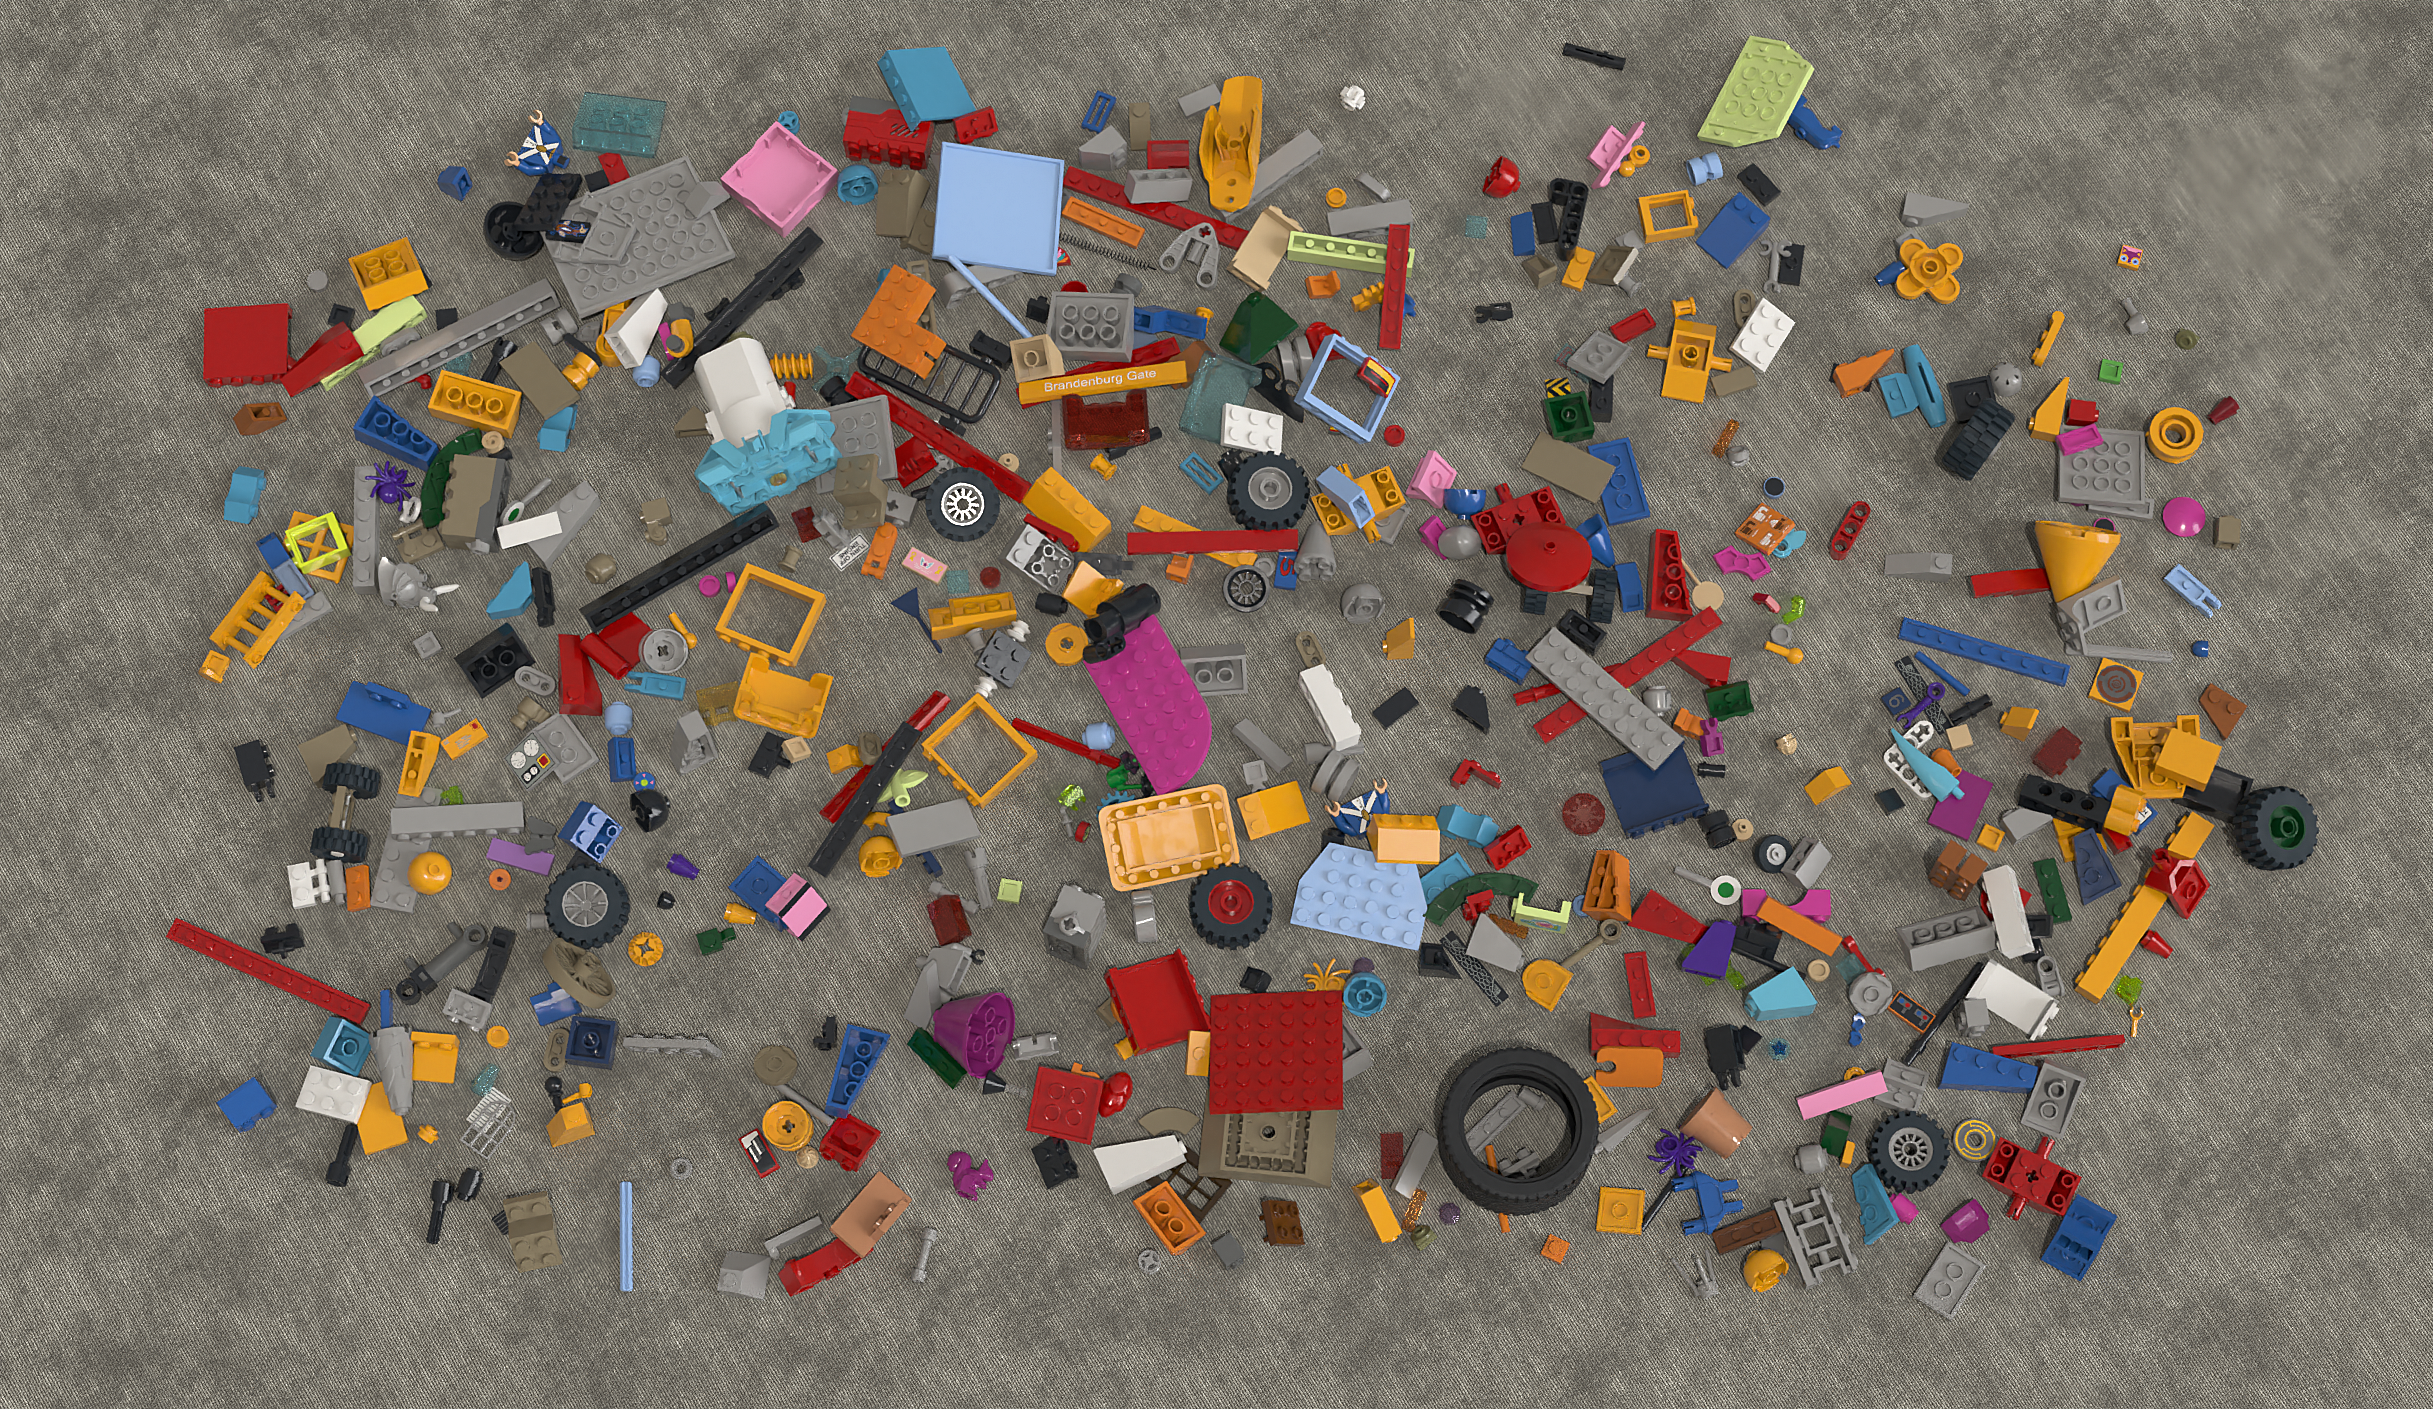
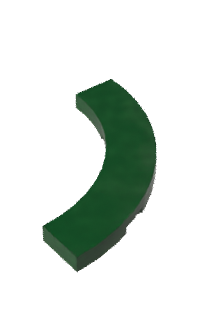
M479 428L467 431L449 442L436 455L428 467L420 494V512L424 529L439 526L440 521L445 519L442 512V495L450 475L449 465L451 461H454V455H470L484 449Z
M1485 873L1471 876L1442 891L1427 906V911L1422 916L1436 926L1441 927L1448 916L1465 903L1466 897L1492 889L1493 895L1519 898V893H1524L1523 902L1529 904L1539 884L1521 876L1504 873Z

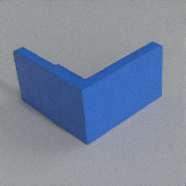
M556 982L547 985L549 991L530 998L541 1026L582 1012L580 1003L566 993Z

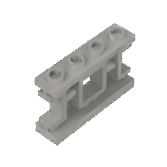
M1824 1186L1809 1192L1812 1202L1794 1208L1789 1198L1785 1201L1775 1202L1771 1207L1772 1210H1775L1781 1225L1784 1241L1804 1291L1813 1288L1815 1285L1822 1284L1823 1280L1820 1272L1838 1266L1842 1276H1845L1849 1273H1854L1858 1265L1856 1255L1849 1250L1848 1245L1850 1241L1846 1232H1842L1839 1225L1841 1224L1840 1215L1832 1208L1831 1203H1833L1831 1193L1829 1190L1826 1191ZM1821 1201L1826 1216L1814 1220L1810 1209L1818 1207ZM1802 1213L1805 1224L1797 1226L1794 1231L1789 1216ZM1822 1224L1829 1244L1810 1250L1803 1231ZM1838 1243L1843 1258L1831 1262L1827 1251L1836 1248ZM1818 1254L1822 1265L1812 1269V1276L1805 1256L1808 1258Z

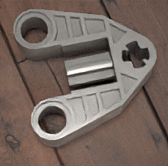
M1201 223L1182 232L1160 256L1159 265L1165 273L1174 274L1179 270L1183 260H1185L1193 241L1195 243L1187 260L1194 264H1199L1206 247H1208L1197 274V282L1203 290L1211 291L1217 286L1221 251L1212 225ZM1207 230H1208L1209 233H1210V235H1209V236L1206 235V236L1203 238V235H1202L1201 233H1202V232H1207ZM1174 259L1175 263L1172 267L1167 268L1164 266L1166 260ZM1206 275L1212 276V281L1209 284L1202 283V279Z

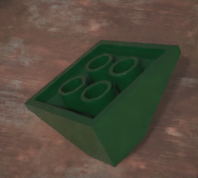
M1256 290L1240 303L1219 346L1223 350L1253 365L1299 327V325L1269 297Z

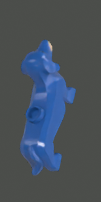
M1801 94L1787 123L1796 129L1795 133L1800 139L1805 138L1819 150L1828 149L1833 145L1839 148L1840 144L1838 142L1843 132L1836 125L1832 126V131L1824 128L1815 114L1809 108L1803 106L1807 99Z

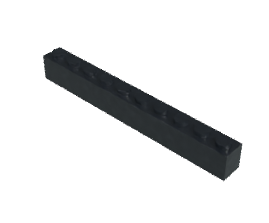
M763 502L579 610L588 626L596 633L774 530L779 525L770 508Z

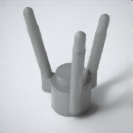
M1705 1250L1710 1278H1707L1700 1259H1695L1703 1279L1697 1282L1699 1287L1693 1283L1680 1264L1672 1258L1671 1262L1693 1289L1696 1297L1701 1296V1299L1705 1300L1718 1294L1717 1288L1719 1287L1715 1280L1709 1250Z

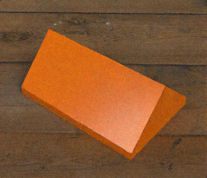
M1167 1181L1132 1202L1172 1256L1182 1255L1206 1234Z

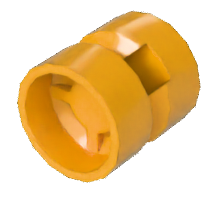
M579 352L572 359V365H567L561 373L575 390L581 392L588 384L587 379H592L599 372L600 368L590 357L583 352Z

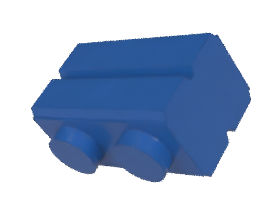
M1498 638L1487 654L1485 664L1521 686L1533 669V666L1525 660V657L1530 652L1526 650L1520 651L1515 648L1516 645L1509 639L1502 640Z

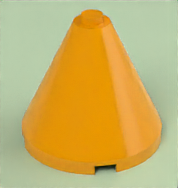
M2036 520L2034 531L2055 602L2059 603L2090 587L2119 545L2121 533L2086 525L2079 526L2065 522Z

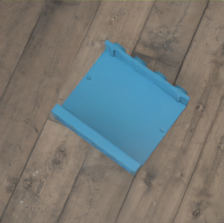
M945 47L887 50L877 62L910 131H913L921 121L954 119L976 111Z

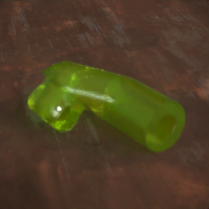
M1800 595L1792 597V610L1782 615V620L1786 625L1803 616L1806 606L1804 597Z

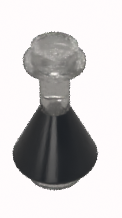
M988 1070L986 1078L979 1079L977 1088L982 1090L983 1095L999 1092L1019 1095L1018 1100L1025 1099L1028 1092V1086H1025V1083L1021 1087L1008 1084L992 1070Z

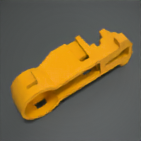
M634 298L605 309L602 334L597 338L595 353L599 355L604 366L618 367L622 365L604 337V334L632 304Z

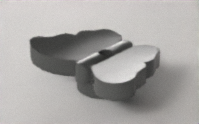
M530 816L528 818V827L531 832V840L525 846V854L531 855L541 851L553 850L555 848L553 836L557 832L556 827Z

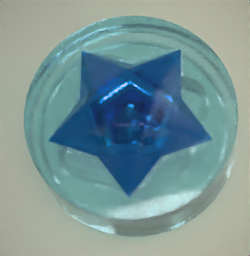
M1783 1038L1773 1039L1768 1046V1054L1775 1061L1785 1060L1791 1051L1790 1044Z

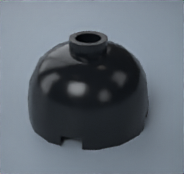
M648 788L638 790L630 795L631 811L636 810L638 817L634 819L640 829L647 833L655 831L664 825L669 814L668 808H670V803L666 796H662L660 792Z

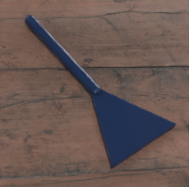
M917 587L892 601L891 605L918 620L938 653L941 654L942 649L936 640H932L931 632L920 617Z

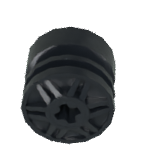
M1457 579L1454 581L1452 589L1449 590L1448 595L1450 598H1445L1439 607L1438 615L1457 630L1467 634H1476L1483 623L1482 616L1488 614L1489 608L1494 604V599L1487 591L1474 583Z

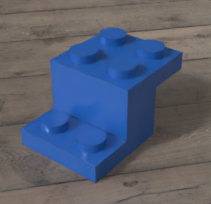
M2077 1194L2059 1223L2041 1260L2081 1282L2099 1253L2106 1235L2116 1221L2117 1215Z

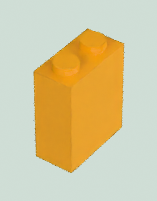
M2172 727L2170 733H2165L2161 745L2164 746L2162 752L2157 751L2152 763L2156 765L2154 773L2204 792L2222 747Z

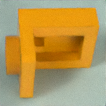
M846 744L826 753L832 774H838L851 767L861 768L864 766L863 761L859 758L858 746Z

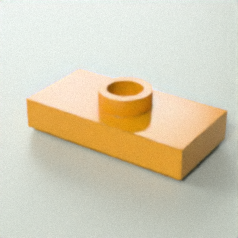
M1188 1030L1185 1075L1208 1077L1210 1032Z

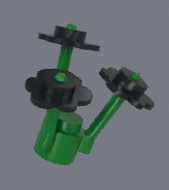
M1128 751L1124 752L1121 755V761L1124 764L1110 770L1106 774L1109 786L1112 789L1117 788L1118 792L1128 789H1141L1145 798L1150 797L1154 788L1146 774L1141 778V784L1125 785L1129 780L1127 773L1130 772L1135 775L1142 766L1133 754H1130Z

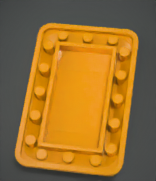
M1205 785L1103 807L1098 814L1111 883L1118 891H1128L1201 876L1202 874L1206 875L1207 870L1212 867L1215 870L1219 869V864L1225 863L1226 867H1232V863H1239V852L1227 792L1222 785Z

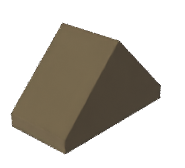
M1540 253L1522 262L1523 268L1537 290L1556 281V265Z
M693 405L674 426L676 438L710 435L705 426V423L708 422L705 414Z

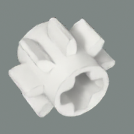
M1352 85L1350 88L1345 86L1340 93L1341 105L1349 111H1354L1355 108L1360 110L1365 103L1364 91L1355 85Z

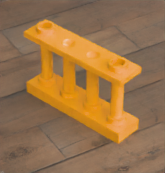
M263 571L258 573L209 637L223 651L230 645L245 654L242 659L253 669L262 662L264 656L295 615L301 611L306 602L296 591H293L289 597L273 587L275 582ZM269 594L284 603L277 614L260 604L265 595ZM254 611L271 620L264 631L247 621ZM241 628L258 637L251 648L234 638Z

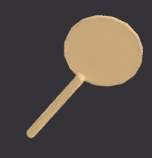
M1681 558L1683 567L1697 584L1692 593L1694 605L1702 611L1709 606L1714 611L1717 610L1724 600V593L1721 587L1711 581L1700 583Z

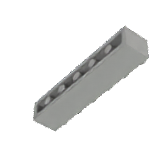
M1309 129L1304 132H1298L1289 143L1280 145L1271 156L1267 155L1260 161L1253 192L1247 206L1234 212L1217 210L1211 203L1210 208L1222 222L1229 224L1323 156V145Z
M374 466L355 467L353 588L357 595L379 594L380 497L378 489L375 491L373 498L370 495L372 489L380 480L365 479L366 476L380 477Z
M523 801L390 809L392 839H397L398 842H406L410 838H419L422 841L431 840L432 837L452 839L454 836L463 835V838H474L477 834L494 837L498 833H507L509 836L519 835L520 832H524Z

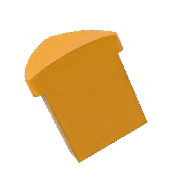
M210 650L198 674L209 681L221 684L223 681L222 677L231 659Z

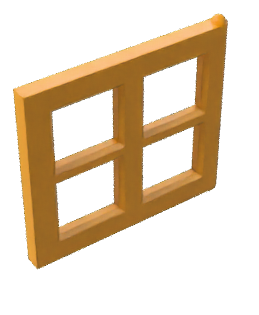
M294 511L288 530L300 525V522L306 523L318 517ZM339 523L342 532L347 534L345 540L351 551L354 543V526ZM330 527L318 531L314 543L301 539L296 541L300 546L311 548L307 561L317 558L320 551L329 553L336 550L335 548L323 545ZM283 541L282 546L289 555L290 551L288 550L285 541ZM348 557L337 561L334 572L317 569L307 573V575L330 580L338 584Z

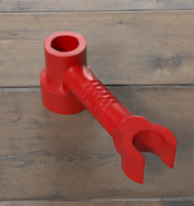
M1851 935L1843 939L1841 942L1842 946L1852 954L1865 973L1877 972L1886 978L1882 969L1878 967L1874 970L1858 949Z

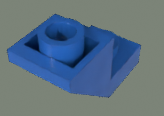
M274 532L255 542L272 570L290 558Z
M1635 561L1615 564L1614 571H1618L1616 586L1620 590L1621 610L1623 613L1644 610L1643 589Z

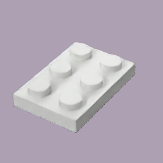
M1761 298L1729 347V350L1760 374L1764 373L1795 322L1765 298Z
M1226 403L1222 408L1220 445L1253 453L1262 451L1263 455H1267L1268 451H1274V455L1279 456L1282 445L1283 416Z
M310 1065L295 1107L357 1124L372 1083L365 1079Z

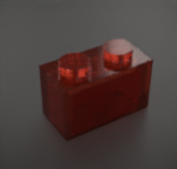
M2062 726L2035 756L2032 763L2051 779L2056 774L2061 776L2068 768L2066 763L2070 759L2074 761L2082 752L2079 748L2083 742Z
M944 895L926 906L940 946L959 943L972 935L959 895Z

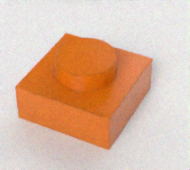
M1550 1234L1540 1255L1560 1265L1570 1243Z

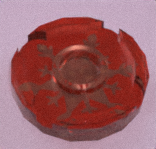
M1578 793L1565 802L1562 810V820L1565 827L1571 833L1578 836H1590L1597 833L1603 826L1605 808L1596 796L1588 793Z

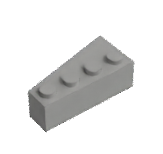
M584 480L540 515L557 511L562 533L524 544L548 571L553 566V562L557 557H560L565 551L564 549L569 542L577 536L580 528L588 522L602 504L598 494Z
M698 710L687 711L677 720L669 756L680 777L719 757L710 732Z

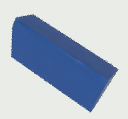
M1525 212L1510 217L1514 256L1535 255L1532 212Z
M613 737L607 743L610 781H633L636 776L633 738Z

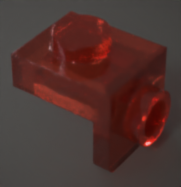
M811 506L791 513L802 543L822 536L813 526L812 519L815 515Z

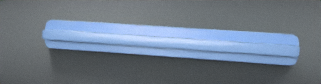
M624 1181L620 1182V1290L628 1292L633 1289L632 1183Z

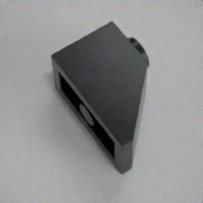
M1468 684L1453 703L1452 711L1487 735L1490 729L1486 697L1478 687H1471Z

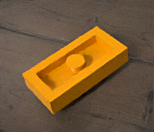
M1577 246L1575 256L1570 260L1561 285L1581 292L1596 253Z

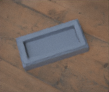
M291 558L272 570L289 595L296 591L306 600L315 594Z

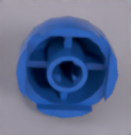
M1444 489L1446 509L1450 513L1458 515V519H1470L1471 515L1480 513L1485 506L1486 490Z

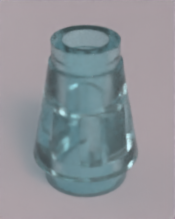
M488 1063L471 1081L470 1089L481 1097L490 1094L500 1071L499 1068Z

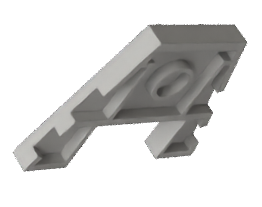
M586 191L579 209L597 217L581 248L560 241L553 255V261L619 265L637 231L636 226L617 212H613L604 202L597 200L592 193Z

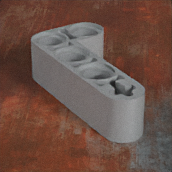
M979 265L967 267L987 289L1015 282L1023 276V272ZM958 270L945 275L938 288V292L947 309H953L961 305L965 296L978 293Z

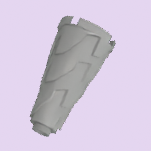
M390 1027L377 1030V1037H374L373 1032L368 1036L390 1109L397 1116L406 1115L409 1113L408 1110L412 1109L413 1042L411 1041V1033L413 1030L410 1027L407 1029L408 1032H405L404 1027Z

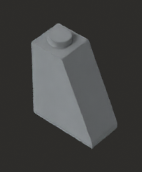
M1481 913L1466 954L1514 973L1517 969L1521 970L1525 961V957L1522 956L1523 951L1487 914Z

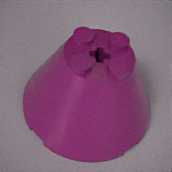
M997 991L949 1001L940 1010H936L933 1015V1021L935 1022L933 1040L939 1043L972 1077L986 1078L988 1070L995 1072L1000 1067L1006 1057L1003 1056L1007 1044L1011 1045L1015 1029L1013 1003L1004 993Z

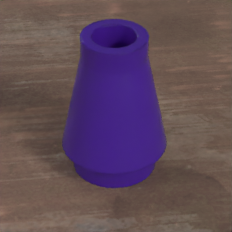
M676 853L672 855L666 866L670 873L689 878L693 881L700 871L683 855Z

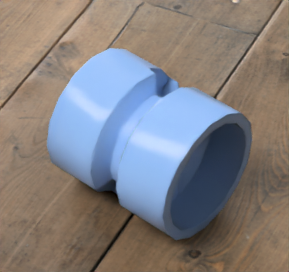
M1716 152L1705 154L1702 156V159L1696 157L1686 161L1687 173L1694 186L1705 183L1707 179L1712 181L1723 177L1722 165Z

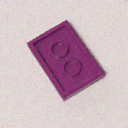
M1961 770V773L1955 778L1960 782L1958 787L1965 795L1958 800L1951 794L1944 801H1937L1927 824L1967 842L1992 789L1993 783L1965 770Z

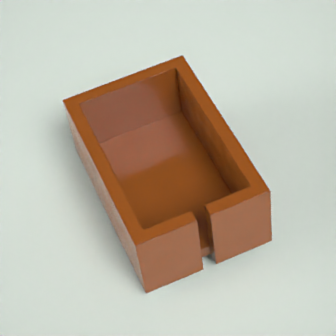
M1950 840L1937 859L1928 878L1934 886L1949 891V895L1954 899H1961L1965 902L1988 863L1971 853L1962 868L1958 867V864L1968 850Z

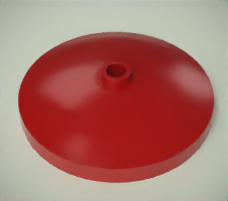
M1535 522L1523 526L1511 536L1506 548V563L1511 574L1522 584L1539 591L1559 592L1577 586L1587 577L1592 563V551L1587 540L1575 529L1556 522Z

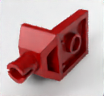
M2159 848L2154 851L2156 856L2152 854V860L2155 865L2146 878L2144 885L2167 894L2179 916L2188 920L2210 884L2196 860L2168 849Z

